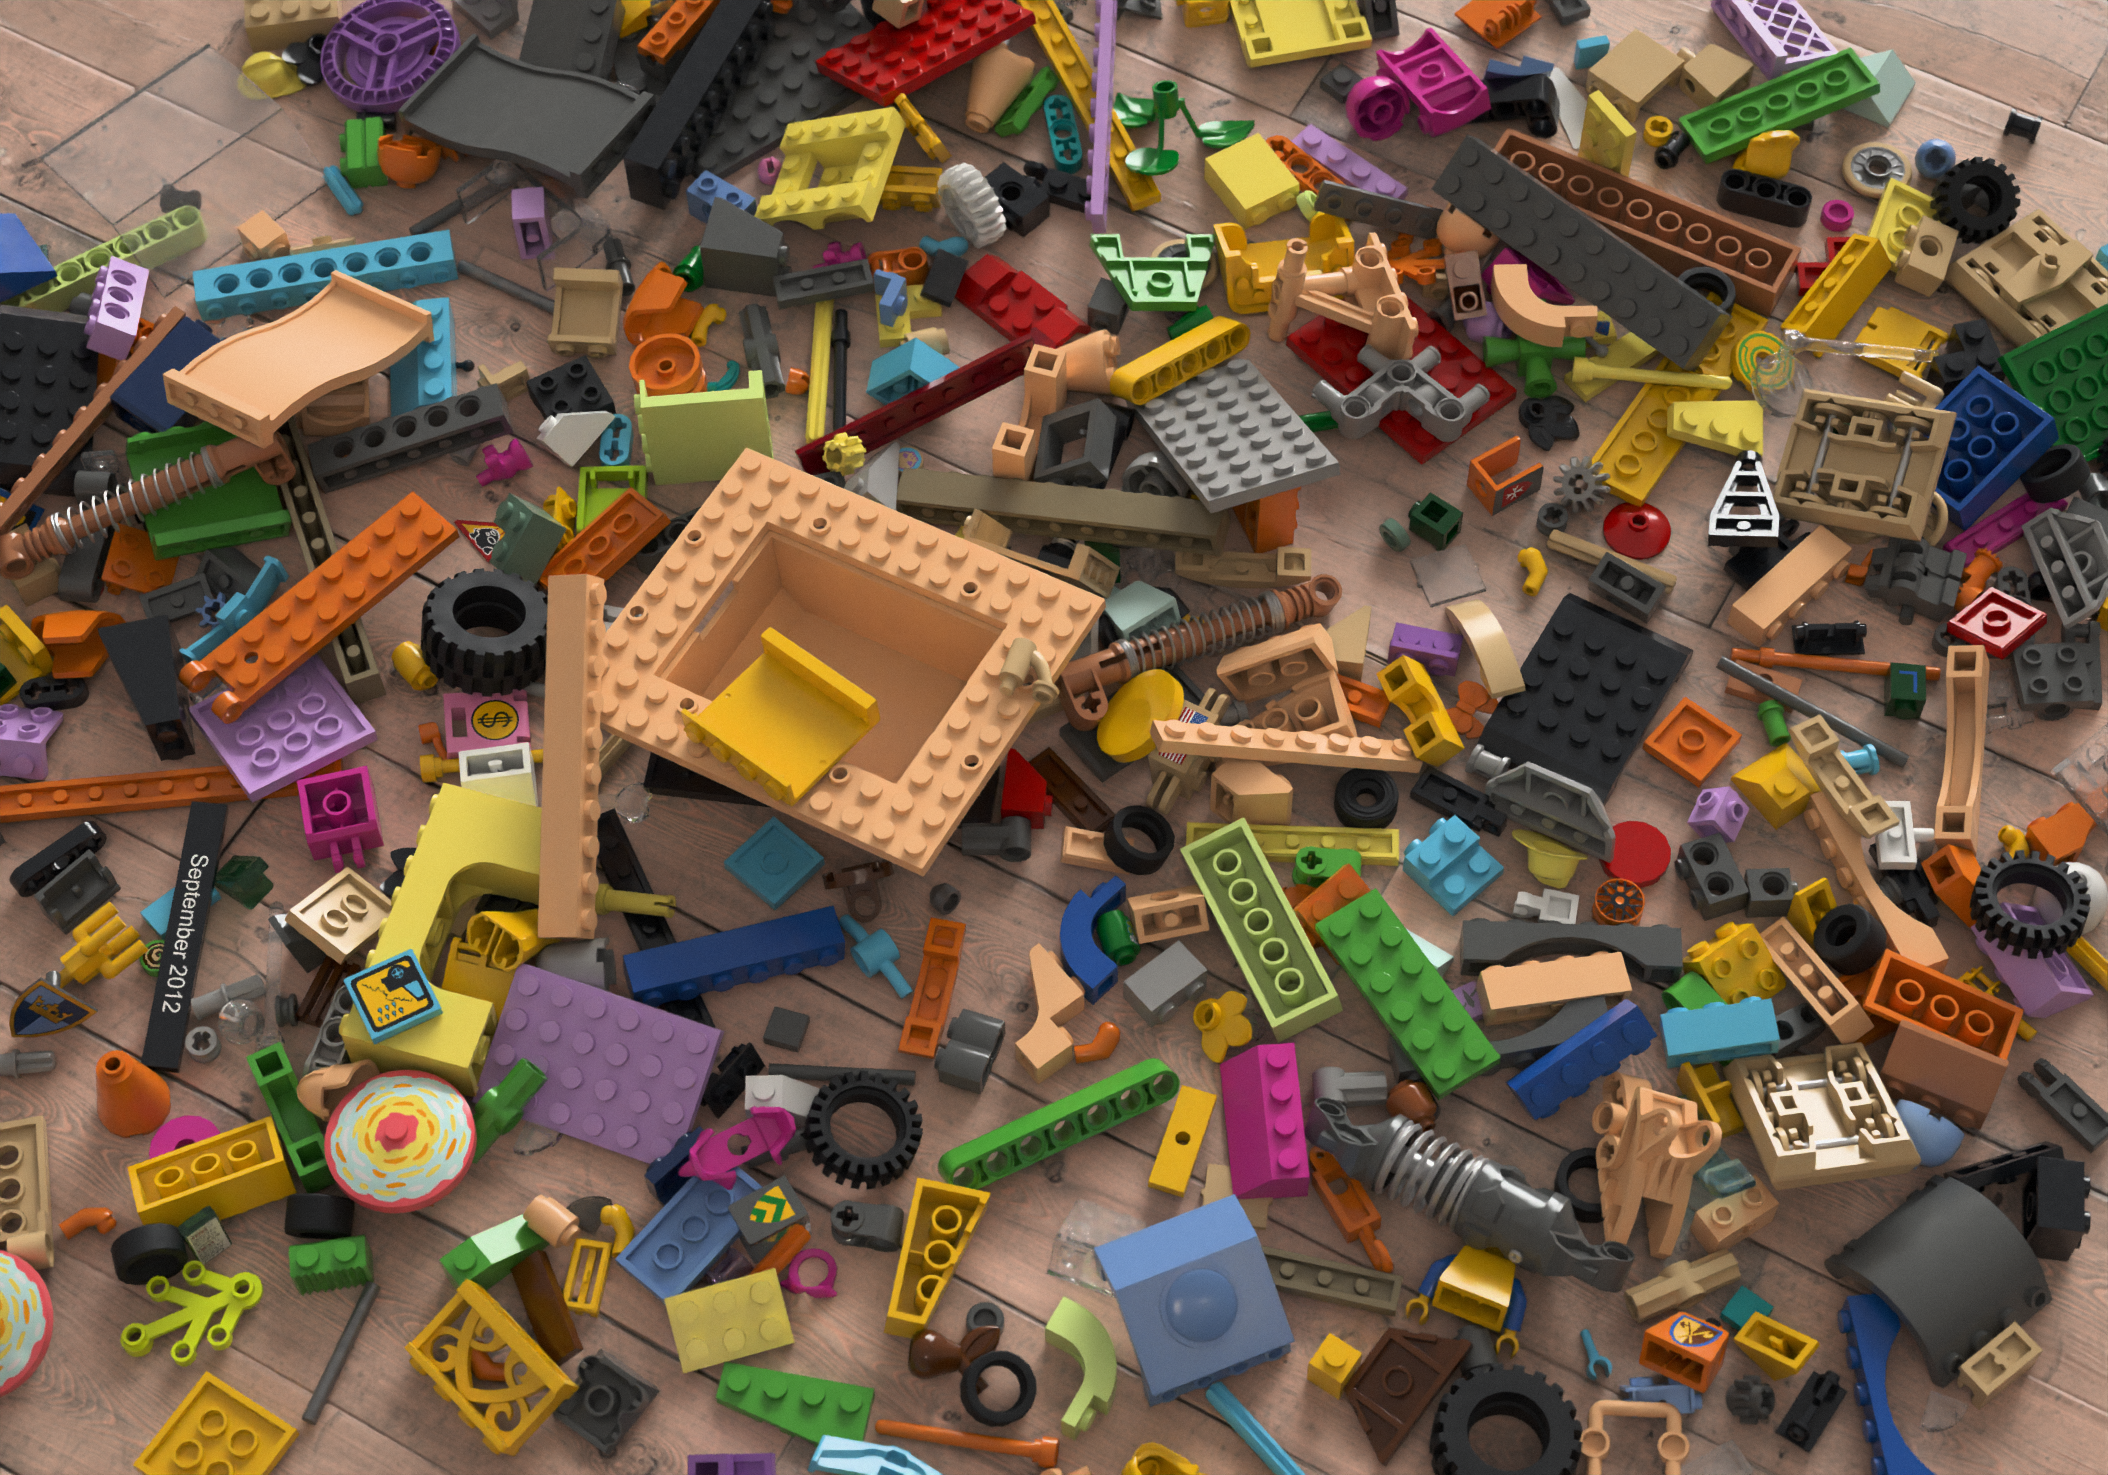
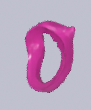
M816 1248L802 1250L792 1259L787 1279L779 1284L794 1294L806 1292L814 1298L836 1297L837 1292L833 1290V1285L837 1276V1265L834 1258L826 1251ZM809 1258L822 1259L828 1266L826 1279L815 1287L801 1285V1279L798 1275L801 1263Z

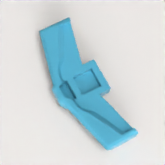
M269 555L263 559L265 565L246 595L236 592L215 615L220 625L187 649L181 648L179 650L187 663L194 660H202L263 611L281 582H286L289 578L288 573L278 559Z
M822 1435L807 1471L814 1473L815 1470L840 1475H943L911 1455L909 1451L896 1446H885L829 1435Z

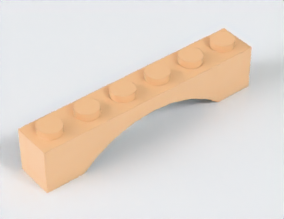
M1984 645L1948 646L1946 667V752L1942 786L1936 806L1934 840L1938 850L1950 844L1970 849L1974 856H1977L1990 669Z
M1822 791L1810 795L1804 811L1805 822L1810 830H1815L1820 839L1822 853L1833 862L1837 870L1838 881L1844 889H1848L1853 898V904L1862 906L1882 924L1887 935L1884 952L1886 949H1889L1943 973L1949 956L1933 928L1913 919L1884 895L1872 878L1865 862L1861 845V834L1838 813Z

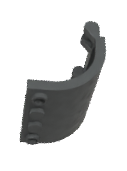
M1934 1175L1925 1182V1188L1921 1191L1916 1189L1906 1197L1907 1201L1860 1238L1849 1241L1844 1245L1842 1253L1839 1255L1833 1254L1824 1261V1264L1834 1278L1840 1279L1849 1276L1872 1290L1890 1306L1917 1342L1932 1383L1944 1388L1960 1375L1961 1371L1958 1368L2012 1323L2016 1322L2019 1326L2024 1324L2053 1299L2036 1255L2023 1235L2007 1216L1990 1200L1970 1186L1950 1176L1945 1179L1939 1175Z

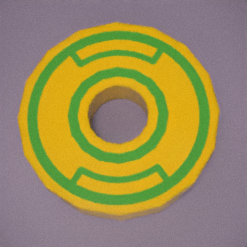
M1761 330L1749 332L1740 338L1731 350L1730 365L1733 375L1738 382L1741 380L1746 385L1745 389L1750 393L1760 396L1773 395L1785 387L1792 377L1793 361L1790 351L1783 341L1772 333ZM1756 357L1764 360L1766 370L1761 369L1757 365Z

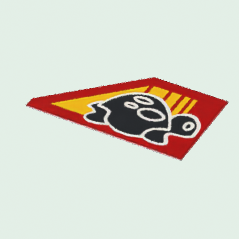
M456 520L454 524L487 562L490 563L493 547L502 539L505 532L493 522Z

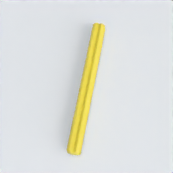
M834 299L816 302L805 434L807 444L824 436Z

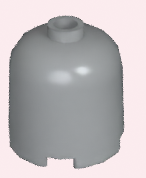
M609 937L553 943L545 946L536 959L535 967L608 992L609 984L617 983L613 949L606 950V946L610 942Z

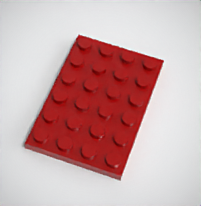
M926 0L919 20L900 29L889 21L880 22L876 25L875 29L853 37L849 43L840 48L827 51L825 56L816 60L815 63L819 73L886 107L894 103L895 98L900 94L908 95L1033 26L1036 24L1034 12L1009 0Z
M1407 296L1408 309L1411 316L1416 318L1419 327L1418 336L1415 337L1412 346V358L1409 360H1412L1428 346H1432L1440 353L1441 362L1427 372V375L1457 398H1461L1477 384L1483 385L1490 394L1489 401L1472 414L1471 421L1462 428L1461 436L1459 437L1461 438L1516 399L1517 390L1491 367L1486 368L1484 361L1435 319L1428 317V313ZM1318 315L1286 338V346L1343 395L1350 394L1374 375L1372 371L1357 361L1359 352L1366 345L1368 337L1366 332ZM1393 410L1379 421L1378 427L1421 465L1455 442H1445L1437 439L1422 428V423L1406 410Z

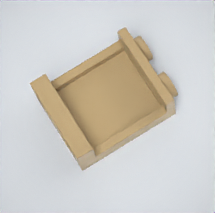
M1634 29L1588 70L1585 90L1589 94L1599 90L1624 118L1633 123L1638 119L1641 106L1667 84L1674 88L1680 82L1685 60L1638 29Z
M554 267L553 281L556 285L552 331L547 337L551 351L565 357L574 356L575 353L588 354L594 358L616 355L623 292V280L619 270Z

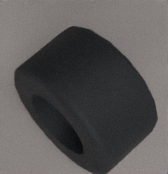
M1849 903L1837 906L1826 913L1816 927L1813 944L1817 954L1840 974L1851 976L1863 973L1875 965L1884 952L1887 935L1882 924L1860 905Z
M302 1193L290 1195L287 1198L284 1232L290 1236L309 1239L331 1240L351 1237L355 1202L349 1198L328 1194Z

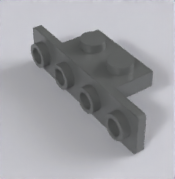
M1327 180L1322 182L1314 203V210L1425 239L1436 238L1437 222L1443 212L1442 209Z

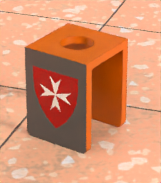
M1518 436L1470 460L1467 486L1492 516L1536 493L1541 487L1544 466L1541 463H1537L1498 485L1491 479V477L1518 462L1521 439ZM1480 483H1483V485L1485 486L1487 494L1483 491Z

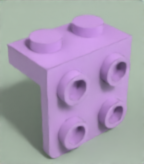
M15 704L0 705V776L37 780L45 779L48 775L46 742L63 722L62 712L52 711L48 707L29 709L18 707Z

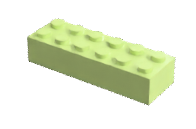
M1243 817L1180 848L1184 861L1195 883L1204 895L1205 902L1277 1042L1279 1043L1342 1012L1343 1008L1339 996L1245 818Z

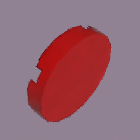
M1626 821L1613 826L1612 828L1616 835L1614 859L1609 863L1599 858L1604 873L1609 878L1612 876L1614 879L1622 878L1632 881L1639 888L1654 885L1666 873L1671 861V848L1667 838L1656 827L1641 821Z

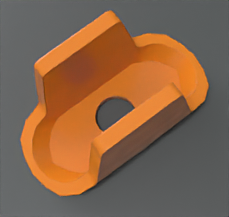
M663 261L656 264L645 276L635 291L623 317L624 333L628 341L636 347L646 339L659 334L676 333L688 337L704 310L701 303L680 297L687 283L684 278L673 275L670 267Z
M73 610L36 616L31 621V631L46 646L49 654L54 656L52 666L54 679L92 677L109 656L99 636L98 628L126 623L121 615L114 612Z

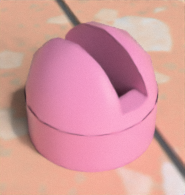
M774 157L764 158L760 161L758 177L762 183L766 185L776 184L782 167L780 161ZM768 168H773L774 173H769Z

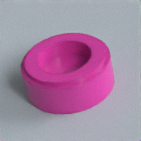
M1831 200L1823 206L1820 221L1828 230L1834 232L1845 231L1852 224L1854 210L1845 201Z

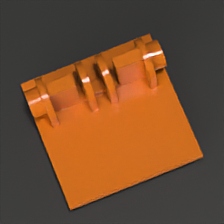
M1472 0L1454 13L1457 18L1497 50L1542 18L1540 14L1534 11L1536 0Z
M117 522L120 532L114 531L100 579L106 582L107 591L113 595H120L121 591L127 588L145 594L172 584L179 556L155 561L148 533Z

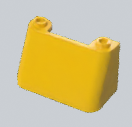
M1322 212L1317 213L1310 221L1309 237L1299 238L1303 239L1308 246L1304 261L1307 267L1306 276L1339 272L1340 268L1353 266L1355 259L1354 240L1344 218ZM1236 223L1214 224L1215 246L1229 307L1238 314L1268 311L1272 296V283L1276 278L1279 262L1285 258L1286 246L1291 239L1247 244L1245 231L1240 225ZM1342 294L1332 296L1340 300L1345 298Z

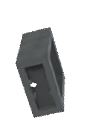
M1099 398L1043 416L1034 480L1036 482H1053L1059 485H1083L1088 487L1108 480L1116 416ZM1086 437L1084 457L1061 464L1064 444Z

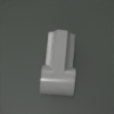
M1323 1067L1317 1069L1312 1074L1314 1100L1319 1097L1332 1098L1343 1104L1346 1109L1350 1106L1386 1105L1387 1081L1384 1071L1345 1073L1343 1069L1338 1067Z

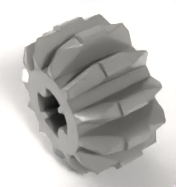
M1584 456L1581 463L1577 457H1571V468L1565 464L1559 466L1564 477L1554 476V482L1562 483L1561 488L1554 490V495L1561 496L1565 494L1561 501L1563 507H1567L1572 503V511L1575 513H1579L1583 506L1587 512L1594 511L1593 501L1599 505L1605 503L1600 492L1610 493L1611 488L1609 486H1602V481L1610 479V474H1598L1603 468V463L1596 462L1592 465V458ZM1583 480L1587 482V489H1581L1576 486V481Z

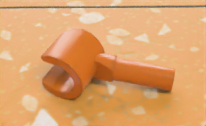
M1874 548L1869 551L1861 565L1850 563L1845 583L1857 586L1864 585L1868 569L1872 563L1871 557Z
M435 722L420 724L418 728L422 744L434 743L439 757H442V760H446L447 751L443 746L438 725Z

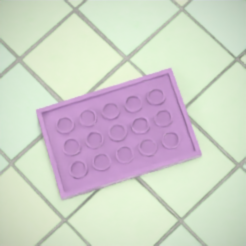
M523 963L516 969L477 1085L479 1087L477 1095L473 1097L472 1102L477 1103L487 1091L495 1086L498 1087L521 1058H526L542 1070L548 1080L522 1109L524 1115L521 1119L651 1164L658 1157L662 1156L664 1158L674 1149L675 1143L683 1134L692 1131L724 1031Z

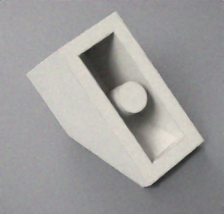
M607 411L557 414L555 418L551 415L539 427L538 430L541 434L536 439L565 465L573 467L614 420L615 416Z
M785 1075L746 1076L747 1119L753 1117L750 1108L754 1105L757 1108L762 1106L781 1107L786 1109L795 1118V1127L806 1126L805 1122L812 1101L818 1095L820 1088Z

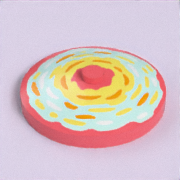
M396 1070L376 1075L360 1083L339 1102L326 1128L324 1150L326 1162L333 1179L342 1192L351 1200L365 1208L378 1212L406 1213L423 1209L438 1202L457 1187L472 1164L477 1145V1133L468 1103L452 1084L427 1072Z
M0 1250V1397L21 1386L31 1377L42 1362L51 1341L53 1307L49 1291L36 1270L20 1257Z

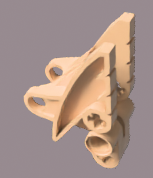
M1615 1071L1604 1080L1602 1087L1603 1102L1596 1106L1592 1115L1594 1131L1605 1135L1600 1140L1596 1149L1597 1169H1599V1191L1602 1193L1600 1197L1602 1217L1605 1218L1603 1221L1605 1242L1614 1241L1624 1245L1627 1244L1636 1221L1641 1198L1643 1197L1644 1205H1646L1647 1229H1650L1648 1232L1650 1255L1664 1260L1671 1256L1680 1234L1689 1201L1693 1175L1718 1151L1722 1140V1131L1718 1123L1698 1120L1696 1102L1653 1091L1648 1080ZM1710 1130L1709 1142L1703 1146V1135Z

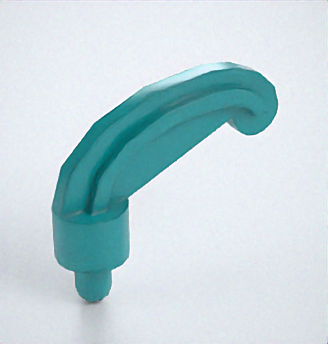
M736 361L727 362L729 370L719 382H708L707 392L723 391L732 388L740 375L739 364Z

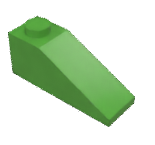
M524 1214L468 1238L439 1259L447 1279L455 1289L468 1279L480 1284L487 1291L511 1273L510 1269L535 1251H542L550 1244L528 1228V1222L523 1219Z

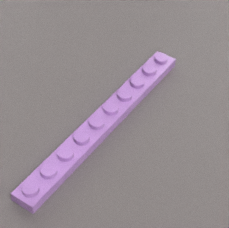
M1096 0V16L1100 17V23H1095L1094 35L1095 42H1099V48H1093L1094 67H1098L1097 73H1092V90L1096 92V98H1091L1090 102L1091 117H1095V123L1089 124L1090 143H1094V149H1088V167L1092 169V175H1087L1086 187L1087 194H1091V201L1085 202L1086 221L1092 222L1093 233H1106L1118 0Z

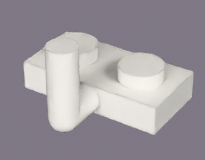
M1885 801L1900 822L1899 825L1875 836L1878 869L1915 870L1917 865L1915 842L1920 843L1917 850L1918 857L1926 860L1932 855L1935 846V830L1932 828H1913L1910 801Z

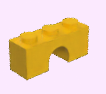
M1402 655L1376 674L1389 702L1397 705L1406 714L1411 723L1403 731L1417 759L1439 767L1465 749L1424 664Z

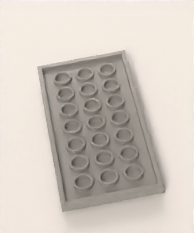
M1236 359L1230 361L1225 366L1215 369L1209 368L1145 404L1137 405L1126 401L1127 407L1135 409L1137 420L1210 513L1341 474L1339 462L1249 359Z

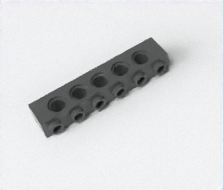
M497 383L489 386H482L465 394L449 397L428 406L418 407L394 417H387L363 427H356L348 432L322 438L307 446L313 476L326 494L514 433L507 402Z

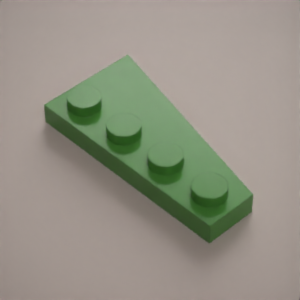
M724 1362L716 1401L756 1421H764L771 1424L787 1435L797 1436L811 1442L817 1448L822 1435L864 1442L875 1390L869 1387Z

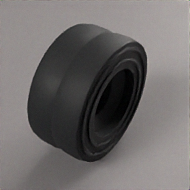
M1354 768L1346 772L1337 783L1335 790L1334 809L1339 821L1345 827L1386 828L1393 821L1397 812L1399 793L1396 783L1383 770ZM1367 793L1374 796L1376 803L1366 807L1360 805L1356 798L1361 794Z

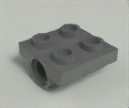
M2080 642L2020 645L2009 654L2022 711H2037L2039 718L2054 721L2067 717L2073 712V709L2092 707L2094 697Z

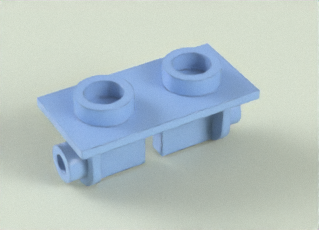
M1653 1377L1629 1378L1630 1385L1619 1386L1620 1390L1629 1392V1398H1625L1623 1401L1659 1402V1400H1665V1403L1675 1406L1681 1414H1694L1696 1409H1702L1701 1394H1694L1693 1388L1669 1377L1666 1383H1653Z

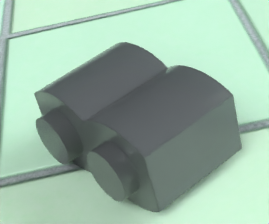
M964 1008L958 1018L953 1017L947 1032V1038L950 1041L945 1049H939L935 1059L934 1068L938 1070L939 1082L981 1094L1005 1037V1021Z

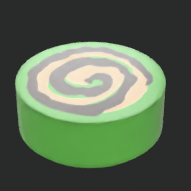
M154 940L146 944L149 951L139 958L144 971L152 977H158L165 940Z

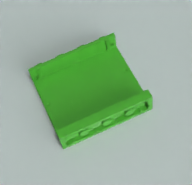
M207 421L194 427L184 428L182 426H175L165 432L154 434L141 432L135 434L133 437L127 438L125 453L132 479L136 482L140 481L141 474L151 476L154 468L162 471L165 469L166 463L177 464L178 457L186 460L189 458L190 452L200 454L201 447L204 448V446L209 444L217 446L237 436ZM254 467L232 476L229 483L221 487L217 486V489L212 485L204 489L205 494H202L201 491L192 494L193 500L187 496L180 500L181 505H178L176 502L168 505V511L163 507L156 510V516L152 515V513L143 514L155 561L204 552L206 549L226 548L289 536L292 522L289 510L282 509L276 485L267 484Z

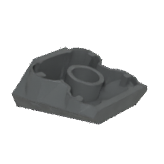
M600 1348L596 1355H589L582 1359L577 1367L578 1377L574 1381L579 1389L569 1400L565 1399L552 1415L605 1454L610 1455L660 1391L656 1385L647 1381L614 1355Z

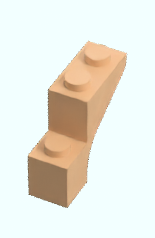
M1040 943L1035 945L1029 953L1030 973L1038 1017L1031 1030L1015 1043L1016 1060L1038 1085L1073 1060L1072 1045L1074 1042L1069 1032L1062 1025L1084 1010L1085 989L1080 981L1074 976L1069 977L1064 972L1063 965L1057 955L1052 951L1047 952Z

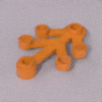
M1437 238L1425 240L1423 242V249L1412 254L1410 241L1406 239L1394 240L1391 242V250L1387 251V260L1390 267L1396 270L1398 285L1404 282V275L1417 280V283L1421 285L1433 284L1436 282V269H1445L1443 259H1428L1443 253L1442 243Z

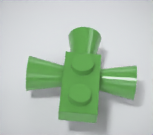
M1517 334L1515 340L1483 336V361L1486 368L1515 361L1517 376H1525L1524 393L1531 398H1544L1556 391L1557 384L1551 373L1553 358L1573 361L1574 356L1586 357L1585 337H1564L1562 347H1549L1528 341Z

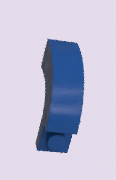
M1116 875L1109 882L1099 884L1092 892L1091 898L1080 889L1069 902L1061 922L1060 948L1064 971L1069 977L1074 976L1080 981L1085 989L1084 998L1092 1005L1118 982V965L1099 950L1092 938L1098 926L1097 919L1106 912L1116 910L1126 901V884Z

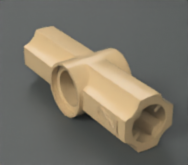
M1723 1248L1691 1263L1687 1260L1676 1262L1661 1271L1658 1277L1626 1290L1623 1296L1631 1317L1638 1323H1641L1674 1308L1677 1311L1691 1308L1701 1302L1708 1293L1738 1281L1741 1273L1733 1253Z

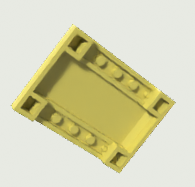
M1356 0L1229 1V9L1246 65L1250 68L1371 48L1372 37L1365 16L1361 17Z

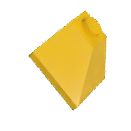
M1786 742L1731 777V781L1775 830L1802 814L1806 809L1810 795L1821 791L1803 760Z

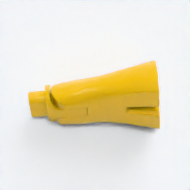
M539 908L519 912L484 911L472 916L467 923L468 945L482 956H488L493 953L491 957L493 964L508 973L527 962L545 946L559 943L562 939L538 938Z

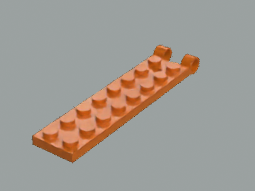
M412 491L202 660H194L187 663L181 669L178 680L190 692L197 693L202 691L217 676L232 691L220 694L214 700L211 710L225 724L236 721L246 709L459 538L458 530ZM252 656L258 657L255 663L249 664L246 662Z

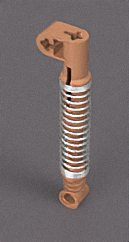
M1319 574L1311 582L1293 587L1292 589L1281 592L1275 589L1260 593L1258 600L1250 596L1248 603L1243 599L1239 601V606L1233 602L1230 603L1229 611L1224 606L1220 607L1219 614L1214 609H1211L1209 617L1203 612L1200 613L1199 620L1192 615L1189 622L1184 619L1180 620L1179 625L1172 622L1169 629L1162 625L1160 632L1151 629L1150 635L1142 632L1139 639L1132 635L1130 642L1123 638L1109 644L1106 650L1070 661L1054 683L1059 689L1058 697L1068 721L1074 728L1080 731H1091L1096 728L1108 709L1107 697L1102 688L1116 682L1126 684L1129 680L1145 671L1162 667L1161 670H1164V668L1170 670L1174 665L1182 666L1184 661L1191 663L1194 658L1200 660L1204 655L1212 656L1214 651L1221 653L1224 648L1230 650L1234 645H1243L1244 641L1250 643L1254 638L1262 639L1263 635L1269 637L1272 634L1281 633L1287 630L1290 624L1302 619L1328 615L1342 596L1341 584L1332 575ZM1315 591L1324 593L1327 600L1318 598ZM1252 599L1256 602L1257 606L1252 607ZM1242 602L1245 604L1247 609L1242 610ZM1232 606L1235 607L1237 612L1232 613ZM1222 609L1227 613L1226 616L1222 617ZM1213 612L1217 616V619H1212ZM1202 616L1206 618L1207 622L1203 623ZM1256 629L1262 633L1260 636H1255ZM1247 632L1252 636L1249 640L1245 639ZM1236 636L1242 639L1240 643L1235 642ZM1226 639L1232 642L1231 646H1226ZM1217 642L1222 645V648L1219 650L1216 649ZM1208 645L1213 649L1210 653L1206 652ZM1086 692H1089V694H1090V695L1088 696V698L1086 699V701H1085V697H1084V696H1081V697H1078V698H1075V699H1074V696H1077V695H1080V694H1083V693H1086Z

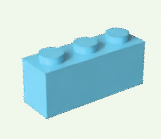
M1748 997L1741 1000L1740 1003L1725 1005L1722 1002H1713L1706 1004L1701 1009L1694 1010L1678 1007L1668 1010L1666 1014H1660L1659 1028L1667 1069L1681 1067V1064L1687 1061L1691 1065L1773 1054L1778 1053L1780 1037L1771 998L1762 1000L1760 997Z

